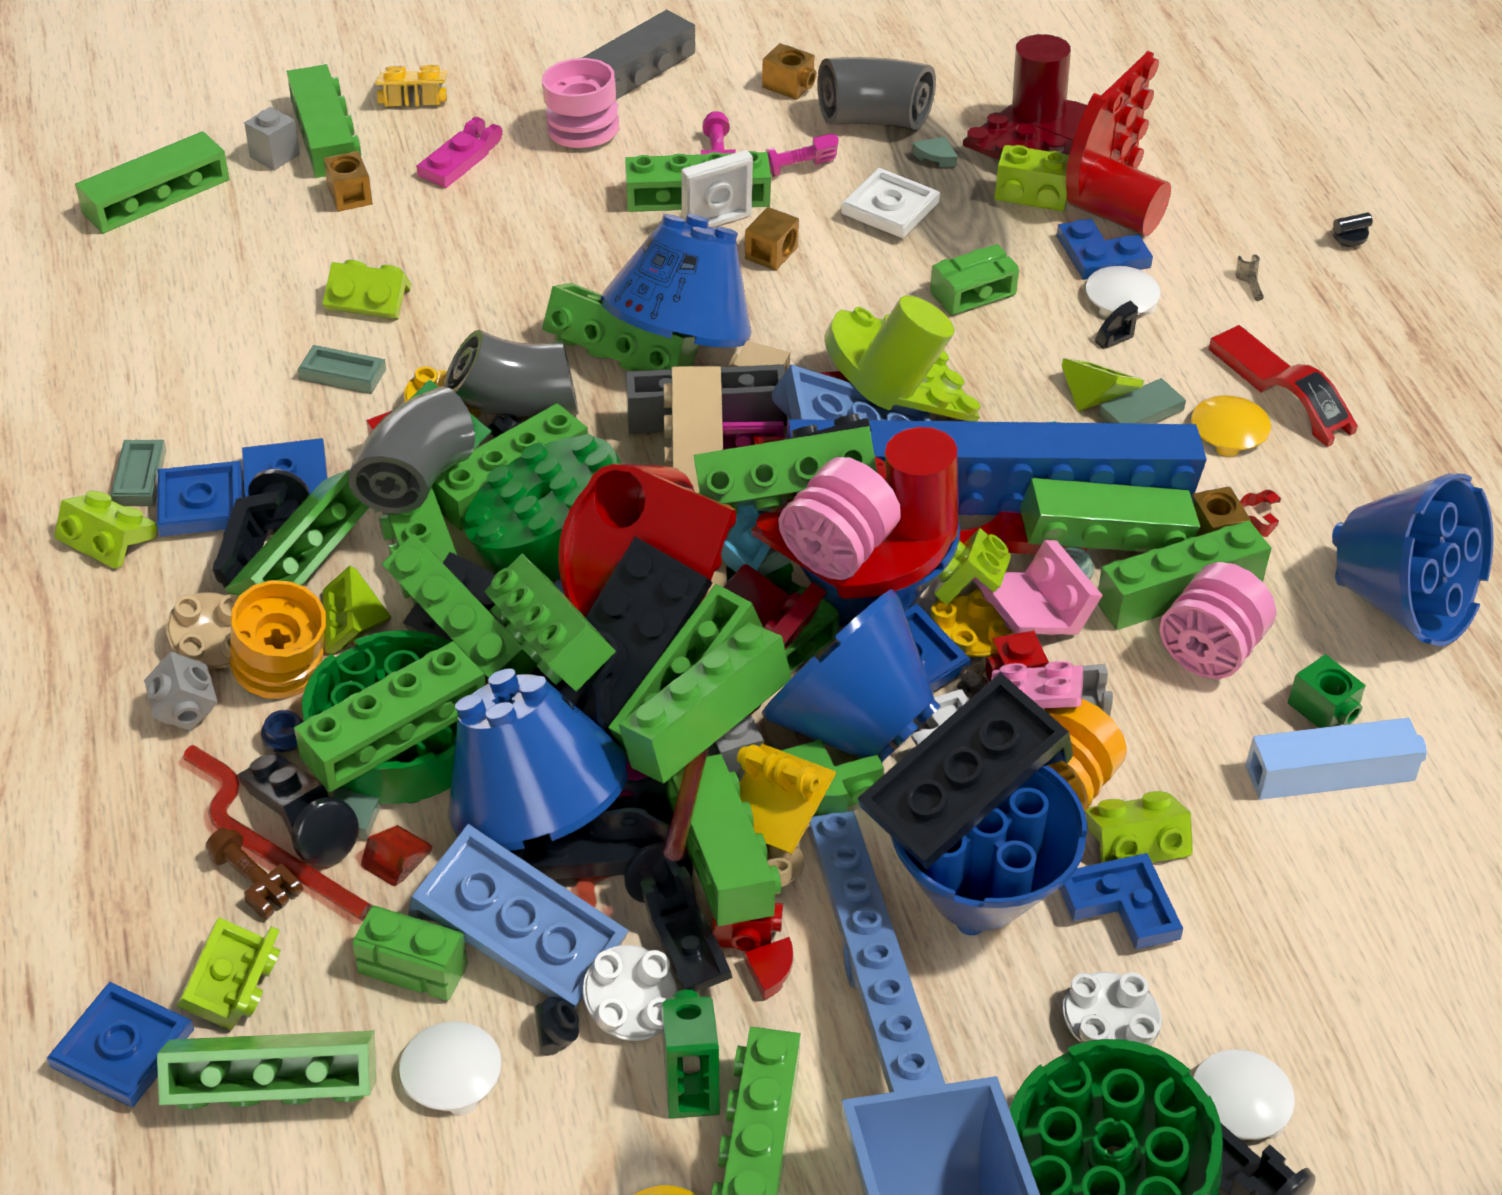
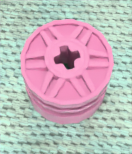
M575 58L558 62L545 71L542 76L544 103L547 106V130L554 142L566 147L589 148L601 145L614 138L619 131L618 104L615 101V72L610 65L596 59Z
M836 457L827 461L810 479L806 489L799 491L794 500L789 502L782 510L778 521L780 533L787 547L799 561L812 571L827 578L844 580L854 576L862 563L866 562L874 548L886 539L896 527L901 514L900 504L896 495L882 476L866 464L852 458Z
M1216 562L1205 565L1183 590V593L1161 617L1159 631L1162 642L1170 655L1185 669L1201 677L1222 679L1231 677L1240 669L1245 659L1253 652V648L1263 639L1274 624L1277 611L1273 596L1266 585L1253 573L1235 564Z

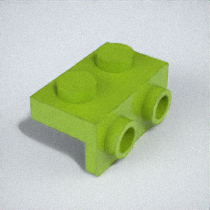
M1005 145L998 164L994 200L1065 211L1067 203L1066 170L1069 155L1058 151L1048 152L1029 149L1021 145Z
M345 260V263L331 262L322 305L328 310L399 319L404 291L410 292L412 283L405 272L396 266L381 265V268L367 267L366 264L356 260Z
M88 491L86 495L61 500L54 537L66 545L116 569L123 566L128 545L156 539L158 528L157 523L144 517L141 510L122 506L112 501L111 496L106 493Z
M981 528L964 544L959 540L953 559L938 576L940 580L934 595L948 605L974 577L992 592H996L1001 587L1011 558L1004 542L993 534L987 535Z
M1152 791L1145 793L1140 799L1129 801L1106 799L1100 801L1098 806L1089 807L1085 811L1087 829L1100 842L1101 863L1148 853L1151 862L1155 863L1188 857L1193 853L1191 812L1170 793Z
M218 917L198 957L177 1007L232 1031L242 1015L250 1018L263 994V990L256 987L261 974L269 976L280 954L281 949L273 946L280 930L270 926L264 937Z

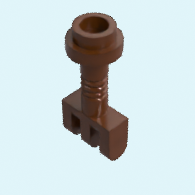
M227 828L216 830L208 838L205 848L208 850L209 859L216 865L228 862L252 885L244 892L245 902L263 919L266 920L274 914L272 906L265 898H269L279 908H282L289 902L286 893L280 888L281 886L293 896H297L304 890L301 882L282 864L269 873L258 866L241 849L244 839L236 830H228Z

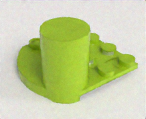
M905 295L900 297L891 313L886 314L883 319L874 318L872 313L862 307H855L853 312L841 309L836 313L825 330V346L836 367L855 386L860 394L877 406L891 410L895 404L965 421H978L980 418L977 413L981 408L979 402L972 396L965 394L962 389L965 383L963 377L957 372L950 370L946 364L949 360V355L944 351V348L954 335L955 328L949 318L929 302L915 296Z

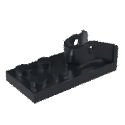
M635 536L585 617L616 652L577 691L563 679L556 685L545 674L542 676L599 727L613 735L608 727L698 608L713 582Z
M1000 672L857 799L860 807L927 870L1037 770L1060 761L1067 764L1073 756L1070 734L1065 727Z
M649 776L636 781L627 780L622 791L630 790L634 794L632 796H621L619 794L604 812L583 827L553 841L549 833L524 840L525 849L510 850V852L551 879L624 875L627 863L642 848L658 842H670L678 845L675 817L667 799V781L663 784Z

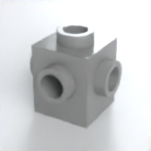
M171 651L144 679L153 717L166 725H174L192 731L218 703L207 664Z

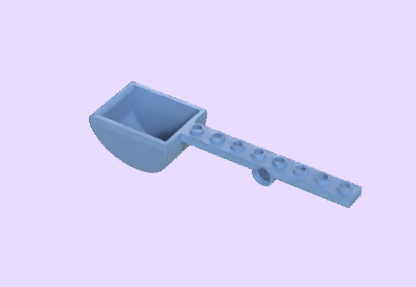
M855 812L831 813L812 817L809 823V834L843 941V956L847 979L851 988L857 987L889 1093L842 1100L841 1115L864 1195H1040L998 1077L994 1076L945 1084Z

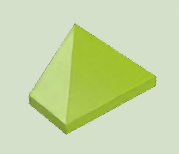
M1063 358L1061 365L1078 412L1140 389L1144 383L1143 379L1088 361Z
M350 565L323 589V607L326 612L325 649L329 654L332 653L334 655L353 643L354 640L364 636L392 618L358 570Z

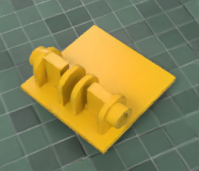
M439 65L419 66V71H406V66L385 67L386 71L380 72L375 81V85H383V90H377L378 104L384 103L385 107L402 106L401 86H404L406 106H410L409 86H414L416 106H420L419 86H422L423 105H440V102H447L446 88H440L439 83H445L448 70H440Z
M762 743L760 747L757 745L744 746L737 754V762L741 764L742 769L745 771L739 783L740 798L742 802L748 801L751 806L754 820L753 829L755 833L763 834L767 845L792 855L833 781L836 772Z

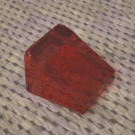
M396 825L368 837L361 866L388 884L397 886L431 853L433 846L401 826Z

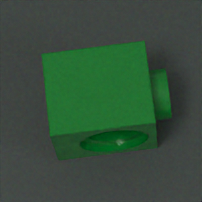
M1324 654L1295 675L1288 704L1318 728L1341 726L1342 724L1350 725L1358 718L1363 709L1360 703L1366 685L1327 654Z

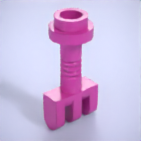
M719 111L707 114L703 120L702 129L703 133L710 138L711 150H701V154L712 152L722 154L736 153V149L725 150L724 136L730 130L729 119Z
M827 134L813 138L812 145L777 153L774 147L766 149L770 174L772 173L773 177L781 174L780 167L803 162V160L813 159L815 165L833 161L837 156L838 136Z

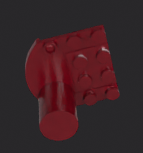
M1035 34L1020 39L1015 49L1012 104L1000 113L989 114L987 122L981 127L970 128L967 131V137L963 139V146L997 160H1000L1005 145H1021L1029 149L1048 152L1058 151L1069 155L1076 130L1087 106L1077 101L1067 100L1071 56L1070 44L1058 36L1049 34Z

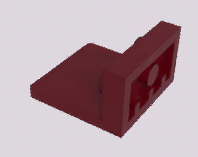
M743 564L723 587L753 604L763 628L782 636L785 651L814 618L827 594L825 590L812 582L802 595L795 591L790 596L748 564Z

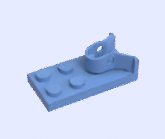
M792 364L771 394L773 402L790 419L834 420L850 414H859L860 419L868 417L869 420L931 421L929 412L895 404L891 410L884 409L866 399L852 383Z
M469 824L411 896L408 916L420 920L436 921L443 927L463 932L467 943L548 997H556L566 1001L574 1009L577 1008L583 999V981L592 961L602 951L620 946L629 931Z

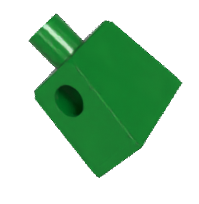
M680 990L674 993L671 999H666L662 1002L663 1052L668 1117L671 1119L720 1115L719 1044L713 999L708 996L700 997L693 990ZM683 1057H698L700 1059V1070L693 1074L684 1073Z

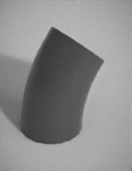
M877 57L825 58L821 61L817 78L818 99L822 115L830 125L876 124L918 130L926 122L931 111L936 90V74L931 65Z
M475 330L468 335L455 353L443 382L444 387L452 389L461 397L465 406L486 413L502 416L510 414L517 418H531L558 403L570 414H579L572 374L563 341L541 344L520 343L493 336L482 330Z
M440 386L413 397L385 416L371 431L361 446L348 473V485L354 496L366 506L380 512L392 514L407 513L421 507L427 499L435 480L454 465L469 459L473 453L475 443L474 426L469 411L461 397L452 389Z

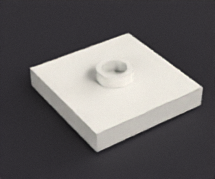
M745 150L681 169L682 218L686 219L687 214L702 216L709 220V227H716L752 216L753 156Z
M878 168L842 203L841 214L903 239L939 203L940 192Z

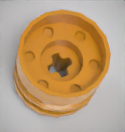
M274 580L253 585L239 595L232 607L230 669L235 680L248 692L268 699H286L304 692L310 676L322 662L326 612L320 599L304 586L290 581Z
M1082 699L1081 706L1043 709L1069 731L1073 751L1072 759L1067 764L1060 761L1048 766L1061 775L1072 787L1085 812L1092 804V800L1101 792L1102 786L1113 777L1125 761L1127 746L1124 735L1115 721L1101 708Z

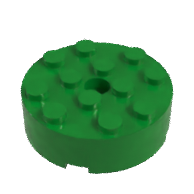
M591 434L556 440L545 445L534 443L528 446L520 457L506 466H499L493 469L487 475V482L475 495L464 517V529L467 537L491 573L496 575L500 570L508 568L523 553L551 581L561 579L559 570L560 536L571 506L587 486L595 472L603 466L622 464L614 448L607 441L593 437Z
M411 630L379 632L354 640V647L336 657L331 653L317 666L310 676L302 699L304 722L309 717L322 713L344 701L350 695L368 688L384 679L390 673L403 669L423 658L429 652L438 650L451 641L434 634ZM457 721L340 786V788L366 796L378 797L379 803L413 804L450 789Z
M1101 1039L1073 1045L1067 1048V1053L1055 1058L1045 1066L1040 1064L1024 1080L1013 1099L1010 1113L1040 1195H1218L1222 1176L1223 1140L1216 1106L1211 1096H1208L1200 1084L1191 1076V1070L1182 1062L1158 1048L1121 1039ZM1110 1146L1123 1148L1122 1150L1114 1151L1113 1155L1108 1154L1106 1150Z

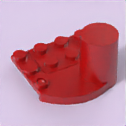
M1147 51L1102 95L1094 93L1091 96L1076 130L1066 170L1067 201L1070 205L1144 236H1149L1157 228L1165 214L1171 196L1170 182L1136 169L1144 155V149L1139 147V141L1145 136L1149 126V120L1143 118L1144 111L1149 108L1154 97V90L1148 88L1149 81L1153 79L1159 67V60L1153 58L1154 53Z
M915 427L905 429L890 439L886 445L885 462L875 457L877 473L892 488L900 504L901 518L892 532L879 546L874 548L866 562L862 563L859 570L850 578L838 580L820 575L799 561L787 547L779 530L778 519L782 510L794 498L787 499V502L775 512L761 514L756 520V526L751 529L752 536L838 590V596L843 599L879 596L891 589L895 592L906 588L934 570L946 555L950 544L957 537L958 448L955 441L946 432L931 427Z
M611 464L603 466L592 475L587 486L576 498L563 525L559 544V570L566 598L586 617L635 536L712 580L714 572L719 569L722 562L721 551L728 531L736 523V509H733L728 504L719 503L696 493L687 475L674 467L636 464Z

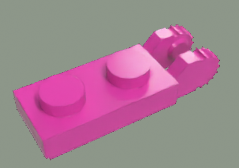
M479 117L472 118V120L466 122L462 132H458L416 165L417 176L445 188L449 187L485 158L495 145H498L503 135L501 126L492 124L489 127H485L484 119Z

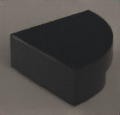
M1130 300L1114 310L1099 329L1095 342L1102 349L1133 338L1139 308Z

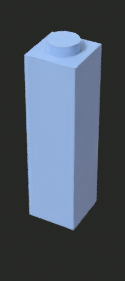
M1408 717L1253 736L1245 765L1259 800L1415 781L1421 763L1426 759L1427 749L1424 738L1421 735H1417Z

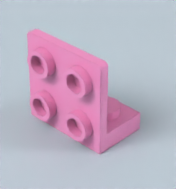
M1044 540L1025 573L1005 572L1001 587L996 592H992L976 577L973 578V581L983 592V597L995 607L1005 620V625L1014 633L1034 630L1036 634L1078 635L1103 596L1064 548L1055 540Z
M1067 661L1051 662L1041 668H1027L1024 664H1008L1002 666L1000 670H993L991 680L1001 672L1041 708L1081 706L1083 689V666L1081 665L1073 666L1072 663Z

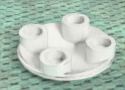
M1110 266L1097 270L1088 278L1086 293L1089 299L1099 307V314L1107 319L1114 310L1130 300L1139 308L1138 314L1149 315L1154 313L1160 298V287L1154 278L1139 269L1127 266Z
M633 945L615 946L599 953L588 967L583 981L585 1006L595 1023L610 1035L628 1041L646 1040L660 1034L663 1031L662 1002L666 999H671L672 995L679 991L674 974L670 969L671 965L668 957L661 951H649Z
M1111 972L1078 974L1073 978L1063 1000V1016L1067 1027L1081 1043L1101 1039H1121L1151 1046L1159 1035L1162 1017L1155 998L1148 991L1149 984L1147 980L1133 972L1124 975Z
M443 1022L424 1029L408 1043L401 1056L399 1072L405 1094L416 1102L430 1109L450 1111L454 1115L462 1116L473 1112L477 1107V1103L494 1088L501 1073L502 1061L497 1043L485 1030L465 1022Z
M1225 1050L1205 1059L1194 1074L1193 1078L1200 1084L1205 1093L1211 1096L1220 1122L1239 1139L1259 1140L1277 1138L1283 1133L1293 1114L1295 1105L1294 1091L1286 1074L1268 1058L1246 1050Z

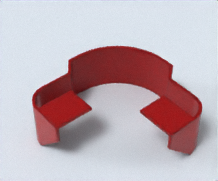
M1264 490L1257 494L1248 493L1244 495L1240 503L1243 507L1246 505L1256 506L1262 502L1270 504L1280 503L1281 497L1272 490ZM1271 513L1262 516L1269 525L1263 524L1255 516H1249L1251 523L1262 537H1268L1279 523V520Z

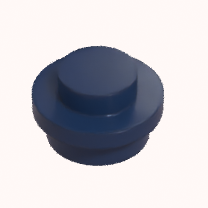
M278 710L271 713L265 719L261 729L263 744L269 750L280 753L297 749L298 745L294 727L304 721L295 712L290 710Z

